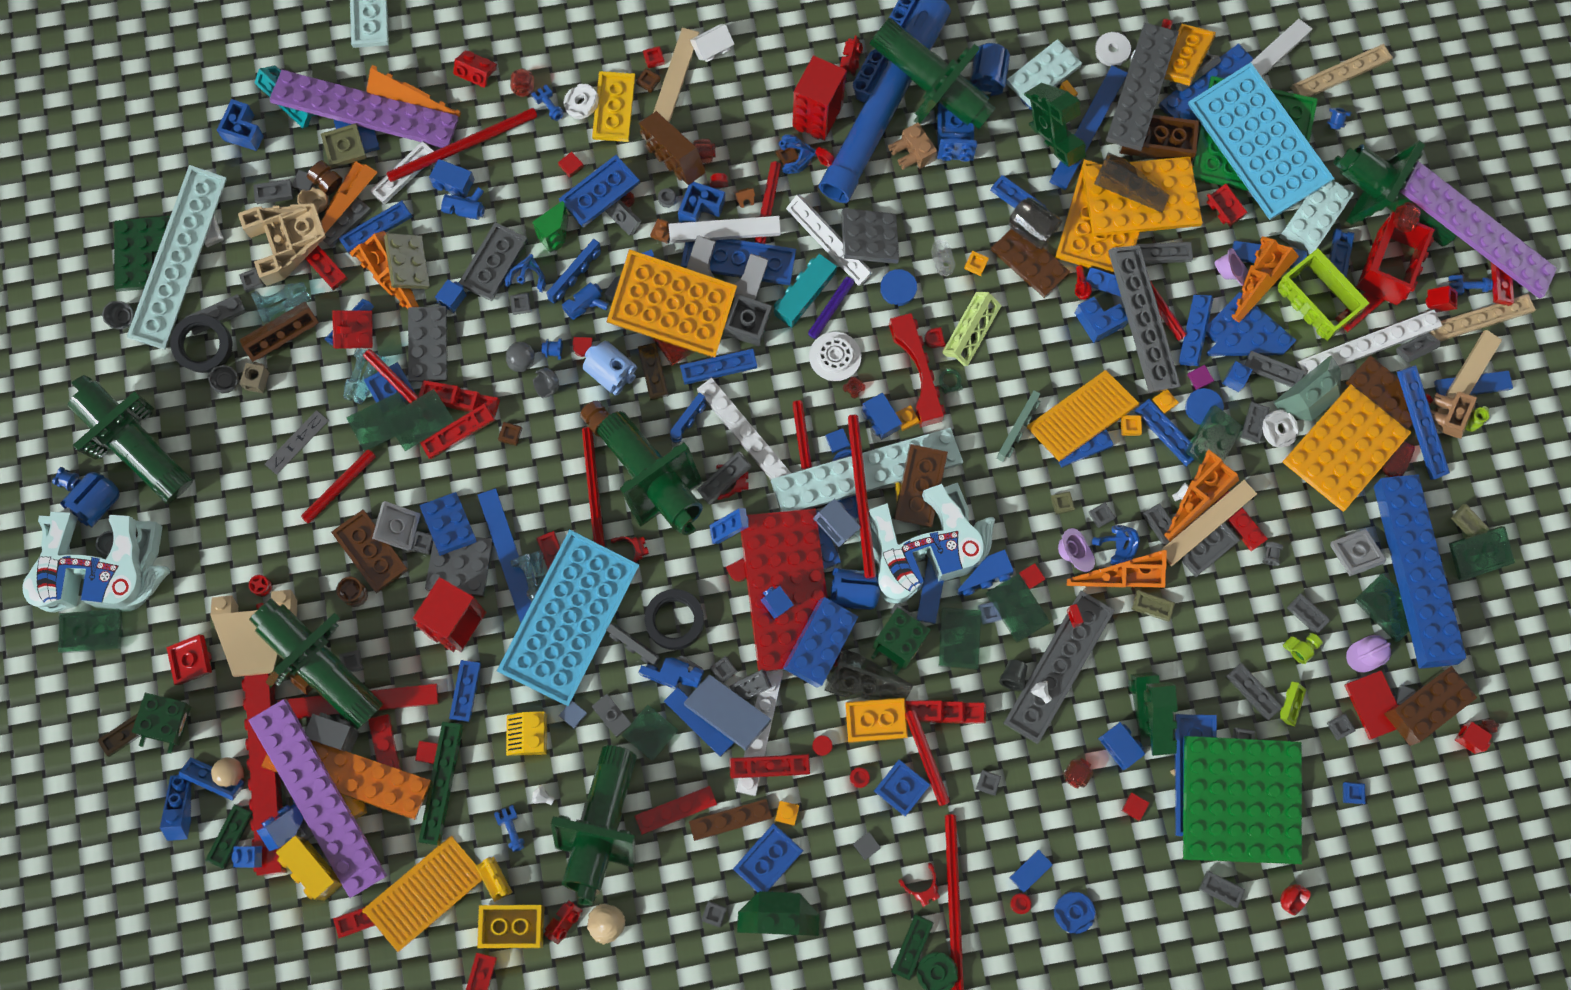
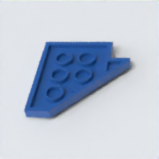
M1241 292L1207 326L1206 335L1216 343L1207 352L1206 355L1248 356L1250 351L1261 355H1283L1296 341L1294 337L1256 305L1240 322L1235 321L1231 316L1237 310V300L1241 299Z

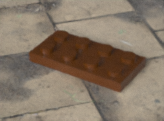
M1015 224L991 247V251L1043 298L1048 296L1070 273L1063 264L1018 224Z
M1370 355L1345 384L1348 386L1350 384L1408 429L1413 423L1399 378Z
M909 444L894 514L895 520L932 527L935 510L924 501L922 494L924 490L941 484L948 452Z
M362 509L331 533L377 594L406 573L408 569L389 544L372 539L376 525L365 510Z

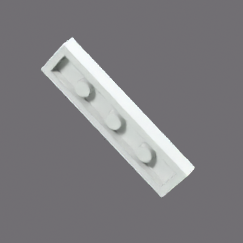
M422 141L393 169L434 151ZM422 169L393 182H390L386 175L370 191L385 205Z

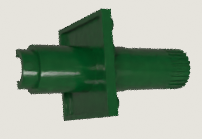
M890 17L869 43L926 91V94L923 96L925 101L915 112V115H917L914 119L915 123L920 124L937 102L967 126L971 122L978 129L995 110L996 107L988 102L989 97L960 74L980 49L976 44L971 49L967 47L956 61L952 59L948 64Z
M1420 140L1387 160L1381 158L1364 144L1359 145L1354 150L1349 148L1342 158L1339 155L1335 157L1333 164L1340 169L1339 173L1363 190L1346 220L1349 224L1361 222L1367 216H1372L1375 212L1382 211L1387 207L1392 212H1396L1414 221L1417 220L1415 218H1420L1417 222L1435 229L1432 237L1442 247L1448 245L1457 237L1448 228L1399 192L1406 185V178L1414 171L1415 162L1423 155L1422 150L1425 144Z
M86 375L80 376L71 382L78 392L69 400L68 407L90 428L86 434L73 444L79 452L96 460L97 458H103L108 453L107 449H111L166 504L177 499L190 487L193 480L141 427L139 421L142 419L146 420L153 413L154 407L134 391L119 404L97 381L92 382V379Z
M617 411L608 415L600 423L597 431L633 478L627 480L620 487V490L640 527L661 513L671 527L679 533L690 535L697 530L692 523L701 514L703 506L691 490L700 485L702 480L689 447L683 442L662 457L625 412Z
M272 598L268 600L249 618V621L257 627L255 632L283 659L273 669L266 683L270 687L275 684L279 686L290 673L293 676L296 674L300 675L358 730L384 704L326 646L327 640L339 626L337 622L340 620V617L333 613L312 633L284 604L279 606Z
M607 745L602 747L580 820L572 821L571 818L560 815L559 817L553 816L551 821L555 849L571 852L562 885L578 892L579 905L591 906L596 901L597 897L595 895L601 892L609 862L634 867L635 835L626 830L618 832V827L637 755L629 749L620 746Z

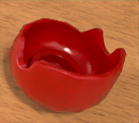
M1300 884L1290 885L1281 894V907L1286 912L1295 916L1304 908L1311 896V892Z

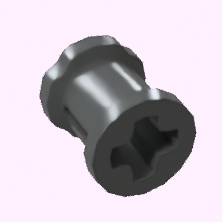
M1267 542L1265 545L1267 547L1266 556L1262 562L1272 566H1279L1280 551L1283 550V545Z

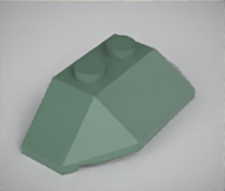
M1329 356L1273 403L1278 410H1285L1284 412L1292 414L1295 419L1313 421L1340 397L1341 369L1334 358Z

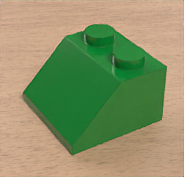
M563 201L533 221L537 238L550 253L554 250H559L565 243L569 218Z

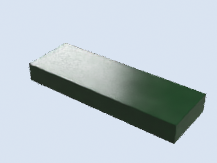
M236 804L233 805L205 861L222 869L226 868L234 852V846L238 845L253 816L252 811Z
M914 914L892 967V973L910 981L934 922Z

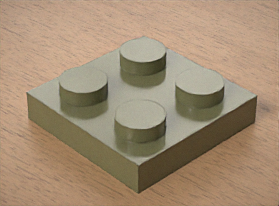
M356 123L321 133L331 169L367 158Z

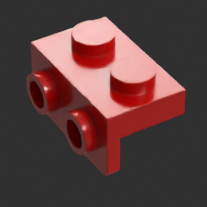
M465 50L455 58L453 74L485 88L487 86V79L496 71L497 64Z
M1224 184L1214 193L1206 195L1209 198L1206 202L1212 210L1216 208L1220 213L1217 217L1223 225L1227 223L1230 227L1248 214L1227 184Z

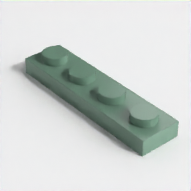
M1032 392L996 459L1004 462L1006 457L1010 458L1015 449L1012 445L1015 441L1019 442L1023 435L1021 429L1023 426H1028L1032 419V416H1030L1031 411H1036L1041 402L1038 400L1040 393Z

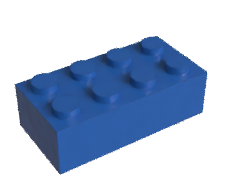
M826 597L820 599L783 669L816 688L822 686L858 616Z

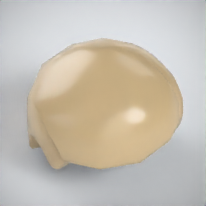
M312 187L309 191L303 189L297 196V203H314L319 214L327 208L328 196L322 190Z
M225 757L220 759L212 767V779L218 786L228 787L237 785L240 779L244 778L242 764L235 758Z

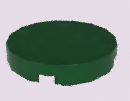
M933 952L920 960L917 978L924 990H951L955 987L958 980V968L955 961L947 954Z

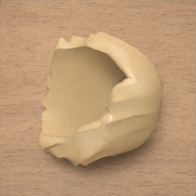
M600 904L589 913L587 929L596 942L603 945L613 942L623 932L625 927L623 912L615 906Z

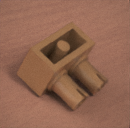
M919 123L903 130L901 139L888 145L890 152L893 151L892 155H896L904 149H907L910 153L898 159V163L903 170L914 163L921 169L934 162L937 155L936 148Z
M1457 392L1456 397L1450 398L1436 393L1432 405L1449 409V413L1444 415L1430 409L1434 423L1442 426V433L1462 439L1475 408L1477 397Z

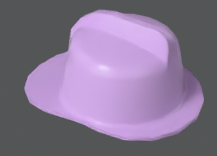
M1230 248L1228 254L1215 261V266L1224 279H1236L1243 286L1248 270L1237 256L1235 250Z
M1074 528L1067 529L1059 541V554L1064 560L1071 562L1080 571H1091L1095 565V558L1085 538L1078 530Z
M1368 636L1349 647L1346 654L1347 662L1357 672L1371 671L1389 661L1391 644L1381 636Z

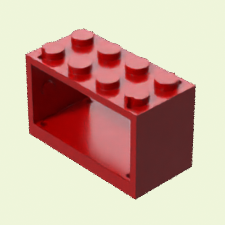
M814 55L812 56L794 90L792 127L799 132L810 134L815 139L826 140L843 107L846 69Z
M1392 212L1377 232L1356 288L1395 305H1398L1402 300H1406L1410 291L1413 292L1418 282L1415 280L1423 270L1421 264L1429 254L1427 248L1434 241L1432 235L1435 229ZM1390 238L1415 249L1405 271L1403 281L1378 270Z
M439 577L413 619L417 622L416 626L431 640L437 643L439 641L452 652H455V650L462 652L484 618L486 611L473 596Z

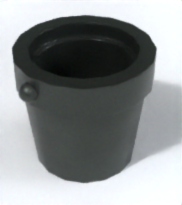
M1009 660L1003 674L1000 676L999 683L1010 690L1022 691L1025 686L1028 666L1019 660Z

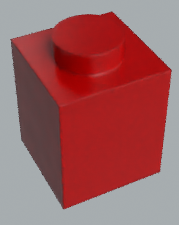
M1451 286L1429 289L1426 305L1429 309L1435 310L1436 313L1457 309L1458 291Z
M1469 722L1462 726L1455 741L1476 754L1485 752L1490 747V739L1493 735L1475 723Z

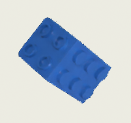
M938 103L937 159H942L943 161L960 160L963 162L973 160L977 147V141L974 140V125L970 122L967 126L943 105Z

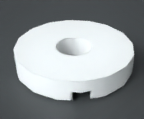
M1109 32L1098 39L1095 45V54L1098 60L1107 66H1120L1129 58L1131 45L1124 35ZM1109 47H1115L1117 52H1111Z
M578 84V87H572L565 95V110L575 119L588 117L598 106V94L588 84ZM581 98H584V101L581 104H578V101Z
M1285 410L1273 411L1266 415L1263 421L1262 429L1266 440L1278 448L1287 447L1294 443L1299 430L1294 416L1284 412ZM1279 424L1283 427V433L1278 429Z

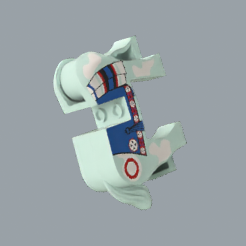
M958 483L946 487L940 484L923 491L922 497L924 501L933 507L940 518L942 531L922 534L900 545L896 541L888 504L886 503L869 510L874 561L878 566L880 596L887 602L892 604L904 603L921 589L924 580L916 562L924 559L925 555L929 557L940 582L971 573L989 554L995 519L994 517L985 518L976 522L973 527L969 523V509ZM859 529L855 534L861 539Z
M51 512L50 516H39L38 522L43 533L41 542L42 552L23 582V594L28 603L44 611L58 612L77 607L81 578L84 579L82 601L95 608L133 611L139 608L156 591L162 580L170 573V569L167 566L153 565L159 553L163 527L157 522L136 521L130 516L110 515L109 522L113 530L114 540L112 549L105 560L93 556L70 554L69 545L78 517L65 512ZM136 528H137V531H138V537H137V539H136Z

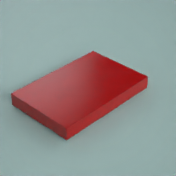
M1382 670L1344 685L1369 740L1397 730L1384 714L1394 707L1397 702Z

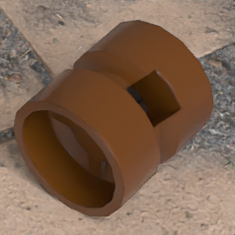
M323 160L314 164L307 173V178L314 185L319 184L318 187L326 195H330L337 190L343 180L337 172L331 171V167Z
M598 400L588 403L580 413L583 421L589 425L592 432L598 437L597 430L600 423L608 415H611Z
M345 577L337 585L336 593L347 605L359 607L367 600L368 590L356 578Z

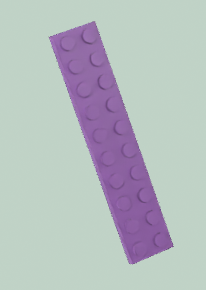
M281 70L270 96V102L273 104L349 124L356 123L357 126L418 142L423 141L426 144L441 148L451 143L459 121L458 116L392 100Z
M1419 161L1415 162L1414 171L1406 178L1405 181L1407 183L1399 192L1539 299L1544 297L1557 268Z
M283 699L249 719V723L349 898L385 878L387 874L287 699Z

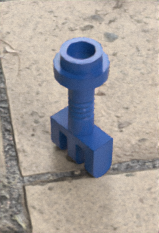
M547 85L543 86L546 92H543L541 88L537 89L539 96L532 92L531 95L537 104L544 102L548 107L551 119L558 121L563 117L562 108L555 106L550 100L553 93Z
M1463 275L1448 277V280L1452 282L1449 283V286L1457 288L1455 290L1458 291V295H1463L1464 289L1475 288L1482 289V292H1488L1493 287V281L1488 277H1484L1482 281L1463 282Z
M511 805L509 806L511 814L508 815L506 808L501 809L503 818H501L498 811L494 812L498 825L502 826L505 824L511 839V843L508 844L509 848L513 852H517L524 848L525 841L523 838L519 839L514 827L513 820L518 819L514 806Z

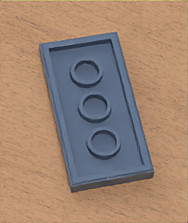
M708 675L684 702L685 707L744 750H747L771 722V718L711 675Z

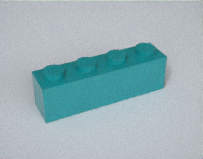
M821 254L809 261L805 272L801 271L799 273L796 283L790 285L785 291L786 295L783 299H778L774 305V316L791 328L836 274L837 266Z

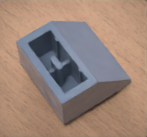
M835 498L813 518L838 547L848 541L861 528L858 525V521L853 516H850L845 510L844 505Z

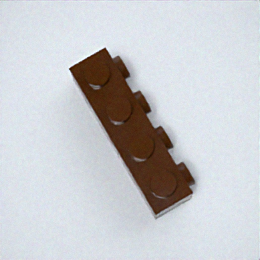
M304 301L239 341L252 362L272 350L278 349L287 341L295 339L304 331L313 328L319 322Z

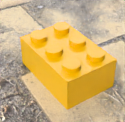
M295 835L276 852L279 856L277 859L284 868L288 867L291 870L292 874L290 876L296 883H301L305 887L303 891L308 898L325 901L342 886L336 873L309 841H305L303 837Z
M479 905L477 948H543L544 905Z

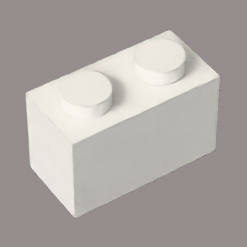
M719 24L690 39L698 59L705 60L706 62L714 59L715 54L719 52L723 54L729 51L730 46L734 45L726 24Z

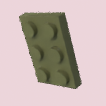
M386 233L384 240L391 287L428 289L430 285L422 236Z

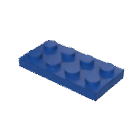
M615 155L560 197L559 201L565 203L567 211L584 228L638 186L640 180Z

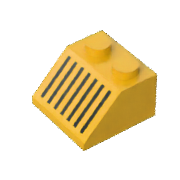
M544 711L507 715V756L547 755V714Z

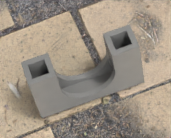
M698 235L686 269L715 278L710 269V260L716 241ZM753 253L750 254L743 276L739 281L731 283L737 285L734 296L738 294L756 300L769 259Z

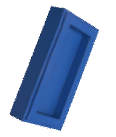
M1037 850L1009 878L1024 893L1053 864L1040 850Z

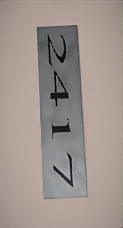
M316 410L272 455L265 465L277 475L329 420Z

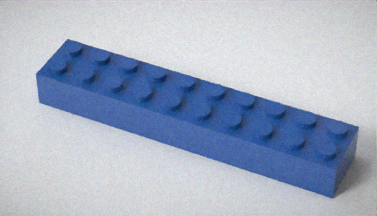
M1419 474L1380 478L1374 485V491L1418 667L1421 669L1458 665L1466 659V654Z

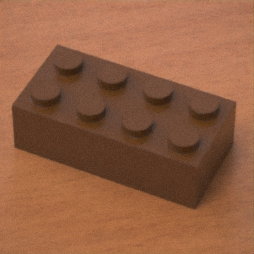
M657 111L639 122L641 127L640 133L647 142L645 146L648 151L654 153L660 162H664L670 172L674 171L680 181L683 180L687 185H690L706 173L697 147Z
M1152 115L1142 150L1139 151L1120 145L1119 154L1154 159L1190 157L1192 162L1196 155L1199 121Z
M1449 666L1440 670L1384 714L1408 745L1412 746L1423 741L1473 702L1477 696L1456 670Z

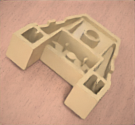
M314 203L295 204L289 207H254L238 213L242 228L250 238L263 233L267 235L273 255L254 261L259 278L266 286L285 280L326 238Z
M292 590L271 591V598L279 606L284 604L297 617V598ZM232 595L212 597L210 615L233 677L271 673L277 667L280 656L255 632L257 627L249 621V618L257 610L238 612L239 606Z

